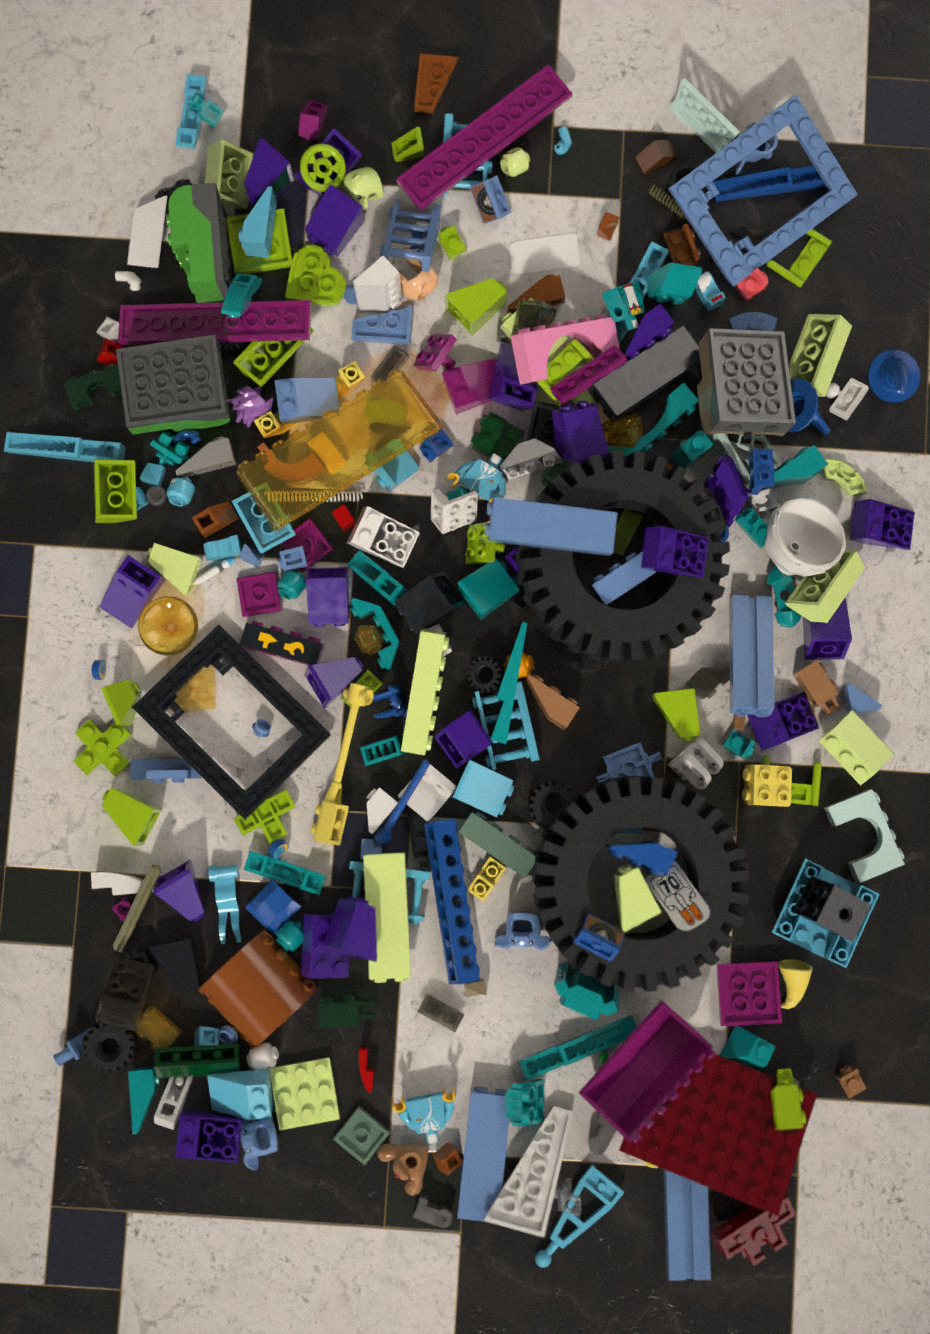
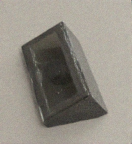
M393 346L371 377L387 388L410 358L409 353Z

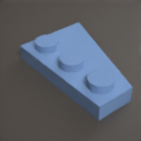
M413 305L400 310H391L380 315L374 314L353 319L352 341L410 345Z

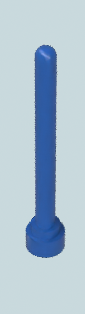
M424 760L385 826L378 829L375 833L374 839L384 845L389 843L392 838L391 830L430 765L429 761Z

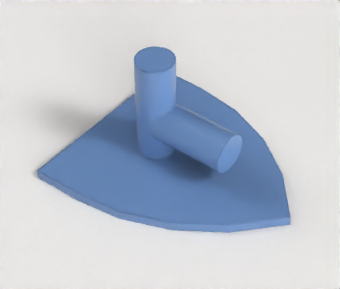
M747 312L732 317L729 321L734 330L773 331L778 318L765 313Z

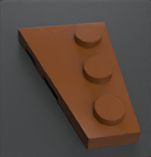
M420 54L414 106L415 112L434 113L458 62V57Z

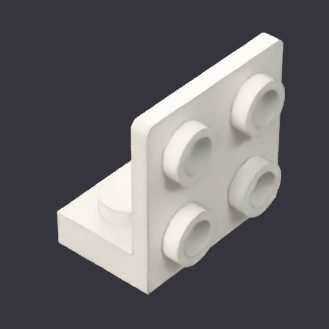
M439 489L431 491V520L442 534L476 521L478 493L473 491L449 501L448 497L443 495Z
M429 765L407 805L426 821H429L452 795L457 786L432 765ZM409 783L406 785V787H405V788L400 792V794L398 795V797H399L400 799H401L402 795L404 794L405 790L407 789Z

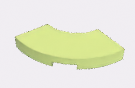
M825 459L828 465L823 469L824 480H833L839 483L845 490L846 496L867 493L865 482L857 471L843 461Z

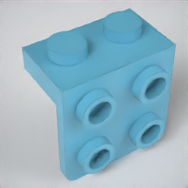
M394 439L374 455L370 451L364 456L366 461L364 465L370 473L374 472L378 477L376 481L382 488L385 487L388 492L419 469L417 463L398 439Z

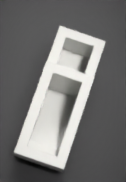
M91 873L92 889L112 887L113 895L138 893L143 882L140 878L123 873Z

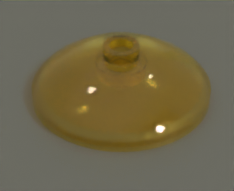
M172 596L160 597L151 601L143 609L138 622L139 635L144 645L152 652L163 656L177 655L187 650L195 641L198 633V618L193 608L184 600ZM173 624L174 629L172 631H168V626Z

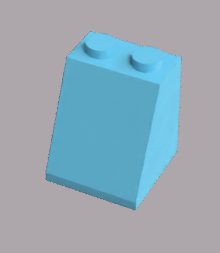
M469 760L453 798L497 817L498 814H503L507 805L504 803L506 796H511L515 786L512 785L513 780Z

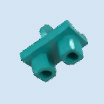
M167 431L162 432L159 438L152 440L150 444L158 450L156 456L161 458L159 465L162 466L167 465V463L173 466L175 462L181 464L183 461L187 462L189 459L187 456L189 446L181 441L177 443L176 447L170 445L174 436Z

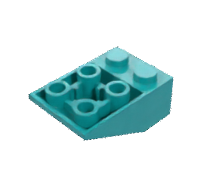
M815 445L810 448L805 446L797 452L793 460L791 457L785 460L777 468L778 471L774 468V487L772 488L804 484L820 473L828 463Z

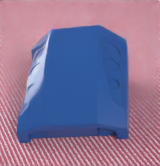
M272 878L245 908L268 931L275 935L302 906L297 904L290 895H287L284 889H281Z

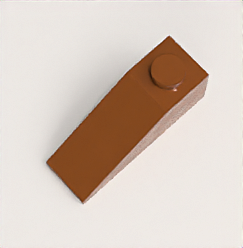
M549 274L540 279L508 305L507 314L511 312L513 315L518 310L516 306L523 299L528 301L531 297L540 308L563 304L565 302V293L560 275Z

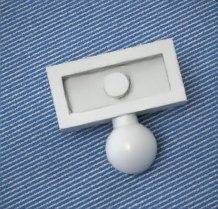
M851 378L841 391L838 384L830 383L826 396L828 398L837 397L830 407V412L847 421L868 391V386Z

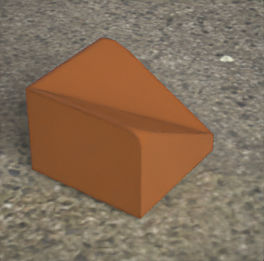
M606 212L598 228V237L610 241L618 225L619 217Z
M446 1143L433 1154L438 1169L447 1176L462 1164L457 1147L450 1143Z

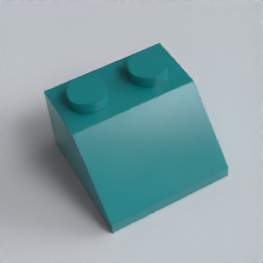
M669 263L647 275L648 298L656 299L657 302L670 301L672 304H682L684 300L692 296L702 273V267Z

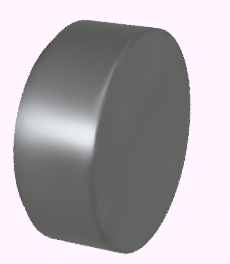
M156 485L148 489L146 497L152 505L161 506L166 502V491L161 486Z

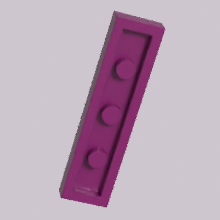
M614 345L551 387V393L563 405L626 363V356Z

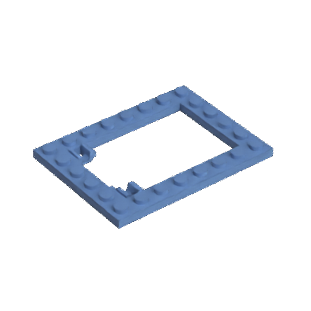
M797 95L791 97L668 188L731 287L737 285V283L749 276L754 269L760 268L858 195ZM789 125L829 191L757 245L753 246L748 236H745L733 245L731 241L728 242L707 210L709 208L707 202L719 194L712 181ZM706 186L708 191L704 194L701 189ZM743 247L747 250L745 254L741 252Z

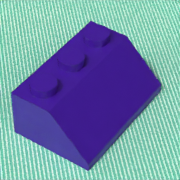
M335 128L320 142V144H327L336 148L341 153L346 165L345 176L363 156ZM321 152L314 154L316 160L323 158ZM332 155L328 158L332 165L337 163ZM308 164V172H314V164ZM320 165V171L325 172V166ZM300 168L294 174V177L308 190L323 197L325 192L316 191L305 183ZM332 171L329 178L334 180L337 173ZM317 176L316 182L323 184L324 178Z

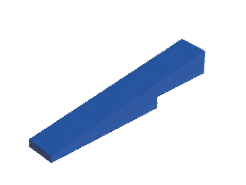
M814 165L791 170L790 167L713 181L719 191V194L715 196L716 202L827 187Z

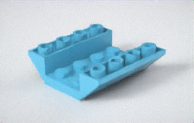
M804 859L772 933L847 968L879 893L862 885L855 884L808 859ZM811 876L834 884L871 905L853 942L837 936L794 913L797 902L800 900Z

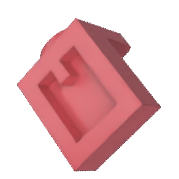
M756 268L752 274L737 283L735 287L747 302L763 291L769 282L767 275Z

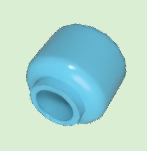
M185 476L172 479L166 493L170 503L182 507L191 502L195 492V486L191 483V479Z

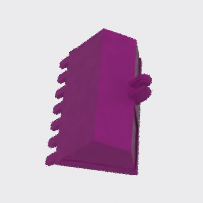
M661 1000L578 1093L628 1142L632 1139L637 1142L641 1138V1135L638 1133L644 1125L647 1128L653 1125L654 1122L650 1118L656 1112L662 1114L666 1110V1107L663 1105L668 1098L675 1100L679 1095L675 1090L681 1084L686 1087L691 1082L688 1078L689 1074L693 1070L699 1073L703 1068L700 1062L705 1056L711 1059L715 1052L712 1050L713 1046Z

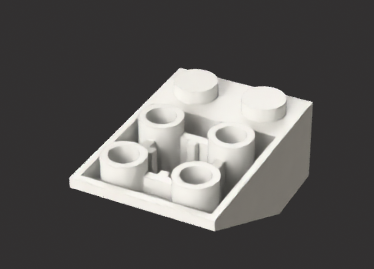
M367 506L362 508L347 544L404 568L420 532Z

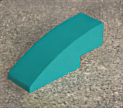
M360 550L347 563L351 570L394 606L396 605L395 601L407 592L399 582Z

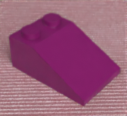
M496 358L458 366L442 373V381L456 415L492 401L489 400L497 362Z

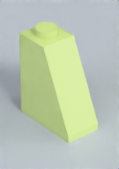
M154 543L153 548L150 547L147 553L148 562L183 595L190 598L194 587L193 581L198 575L202 560L199 557Z

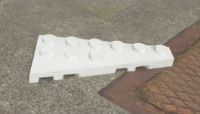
M555 1106L551 1108L483 1221L541 1237L545 1236L573 1111Z

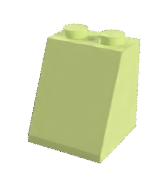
M628 863L617 869L619 872L614 874L617 924L624 932L661 913L639 868Z

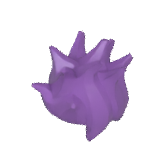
M245 386L237 390L238 396L227 400V402L234 404L230 411L238 410L236 422L239 423L243 418V423H247L248 428L254 420L272 410L273 398L269 400L263 399L260 396L261 387L259 386L253 389Z

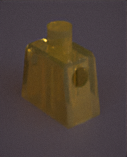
M637 414L623 415L613 423L607 420L602 424L608 446L633 448L643 435L641 417Z

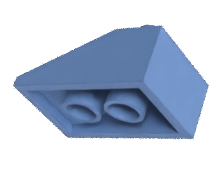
M289 378L275 380L279 416L282 425L341 417L335 378Z

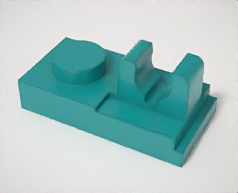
M746 506L733 520L759 548H762L765 545L767 524L751 507Z

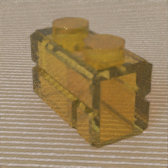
M153 1005L133 1025L136 1028L135 1032L142 1038L147 1037L152 1042L150 1045L154 1049L170 1047L183 1032Z

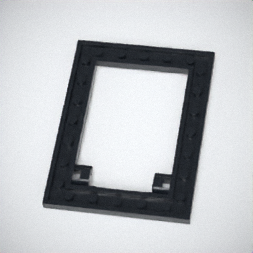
M217 625L132 706L244 820L248 819L331 736L220 625ZM223 657L228 661L225 665L220 662ZM210 665L215 667L222 676L234 667L302 734L246 791L176 723L185 713L174 701L178 697L176 694L204 667L207 669ZM169 709L174 712L171 717L166 713Z

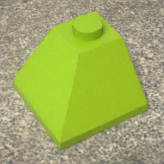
M127 679L102 687L101 690L116 724L130 726L136 714L132 706L141 699L139 694L141 689L138 683Z

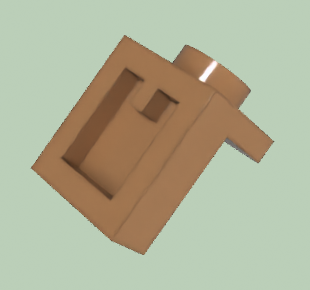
M847 1065L839 1070L840 1073L835 1075L848 1098L867 1089L859 1075V1070L854 1066L850 1067V1065Z

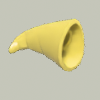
M787 959L778 963L786 983L787 997L785 1002L781 1003V1008L785 1009L795 1007L803 998L813 967L808 963L795 959Z

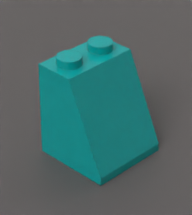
M496 558L494 562L487 563L457 583L458 590L480 620L519 593L518 587L520 585H518V581L514 576L510 578L506 572L508 568L502 560L499 562Z

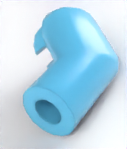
M566 126L558 129L561 140L558 144L554 145V150L559 155L565 154L572 144Z

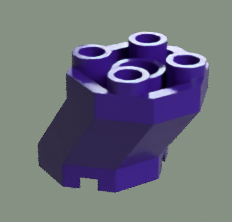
M721 455L712 468L715 473H710L703 486L706 488L705 492L710 494L718 507L716 509L720 519H724L725 525L730 527L734 522V517L739 514L751 490L744 487L733 458L728 455Z

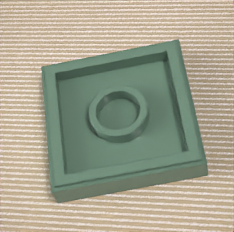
M358 1106L333 1140L365 1165L391 1131L362 1107Z

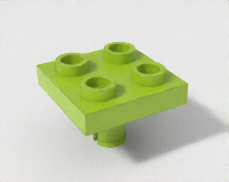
M489 522L469 525L467 532L468 543L465 552L466 564L477 565L494 562L495 552L501 554L504 551V543L487 541L488 536L485 535V525Z

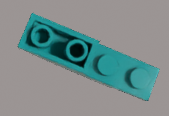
M237 273L226 293L221 314H227L231 318L241 316L251 305V297L261 286L262 278L256 275Z

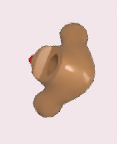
M386 1143L381 1145L377 1151L378 1158L382 1162H389L394 1159V1175L403 1181L407 1180L404 1187L407 1194L412 1196L419 1194L423 1188L422 1180L428 1160V1147L419 1143L403 1145Z

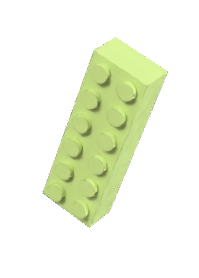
M429 629L421 630L401 747L403 752L425 755L426 751H430L433 736H430V730H434L436 716H433V711L438 709L440 697L436 696V693L440 691L443 677H439L440 671H444L446 663L443 651H447L449 645V638L446 637V632Z

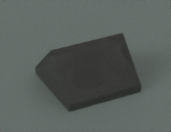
M519 300L511 336L517 335L518 330L530 328L531 332L534 331L533 327L545 325L546 329H548L549 325L555 322L557 309L543 301Z

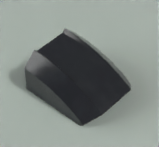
M542 401L534 402L526 441L537 439L555 449L552 410L560 408L558 405Z

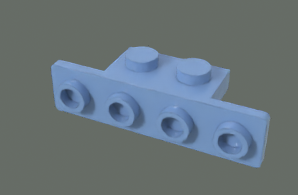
M134 759L130 761V778L132 780L152 779V783H164V779H172V783H183L184 779L202 778L184 759Z

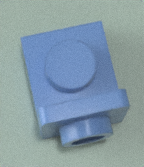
M303 546L280 551L281 557L278 558V564L280 569H284L285 572L308 566Z

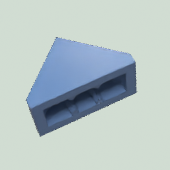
M848 683L842 687L847 714L852 709L857 714L881 709L882 705L852 684Z

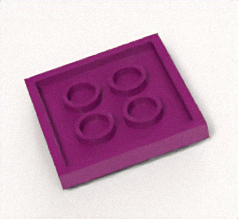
M778 961L716 964L720 1026L782 1023Z

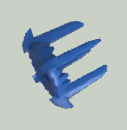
M388 685L389 690L374 695L373 701L391 698L389 699V701H392L390 705L394 707L375 714V718H386L395 715L399 717L401 714H404V717L407 716L408 707L406 706L403 696L404 690L401 686Z

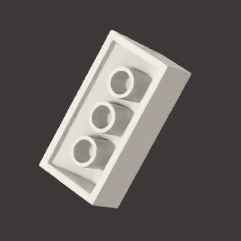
M384 256L380 257L353 281L358 308L361 311L389 312L391 309L395 310L402 303L399 272Z

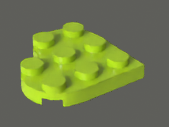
M306 245L298 253L296 252L292 259L285 299L289 301L311 300L313 305L319 306L339 305L346 291V281L343 275L337 269L331 267L330 258L321 247Z

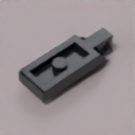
M416 812L408 813L412 853L414 858L419 857L420 868L428 867L427 856H429L424 823H429V821H426Z

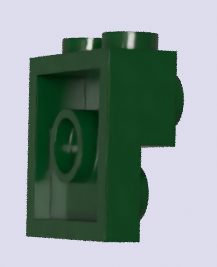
M492 412L488 416L484 414L479 424L482 426L479 433L475 431L470 442L473 443L472 450L488 458L494 453L503 459L500 463L502 464L515 446L519 444L525 431L508 423L506 419Z

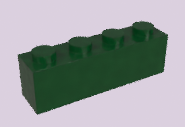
M238 1044L155 1048V1072L157 1078L208 1075V1073L239 1071Z

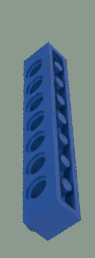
M455 819L424 823L448 982L450 985H460L480 980V969L476 960V946L473 941V926L470 921V906L467 902V887L464 883V867L461 863V848L458 844V828L455 824ZM449 877H451L452 880L451 885L449 883ZM453 897H454V899H455L454 905H453V903H452V898H453ZM456 917H457V919H458V924H457V925H456V923H455Z

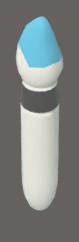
M231 557L223 560L222 563L196 577L193 584H201L225 568H229L234 563L235 558Z

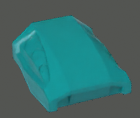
M545 1079L513 1083L505 1093V1115L512 1126L521 1127L544 1122Z

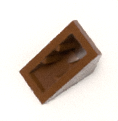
M654 140L635 157V160L643 175L677 159L678 156L669 140Z

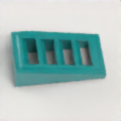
M400 735L360 747L365 766L405 754V752L401 751L402 739ZM391 741H394V745H395V748H396V751H397L396 753H395V751H394V748H393V745H392V742H391ZM385 743L387 744L389 755H387L384 747ZM376 746H379V749H380V752H381V756H382V757H380V758H379V755H378ZM369 748H371V750H372V753H373V756H374V759H373V760H371V757H370V754H369V751H368Z

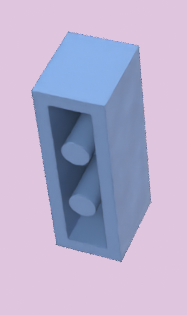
M636 552L630 554L625 558L627 562L622 565L618 562L609 568L610 573L606 576L600 574L592 579L593 584L589 588L600 603L604 605L609 604L656 573V571L641 568L643 552L638 555Z

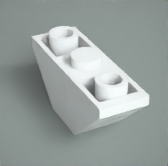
M532 439L517 444L500 465V469L508 479H512L561 463L562 458L554 448L537 439Z

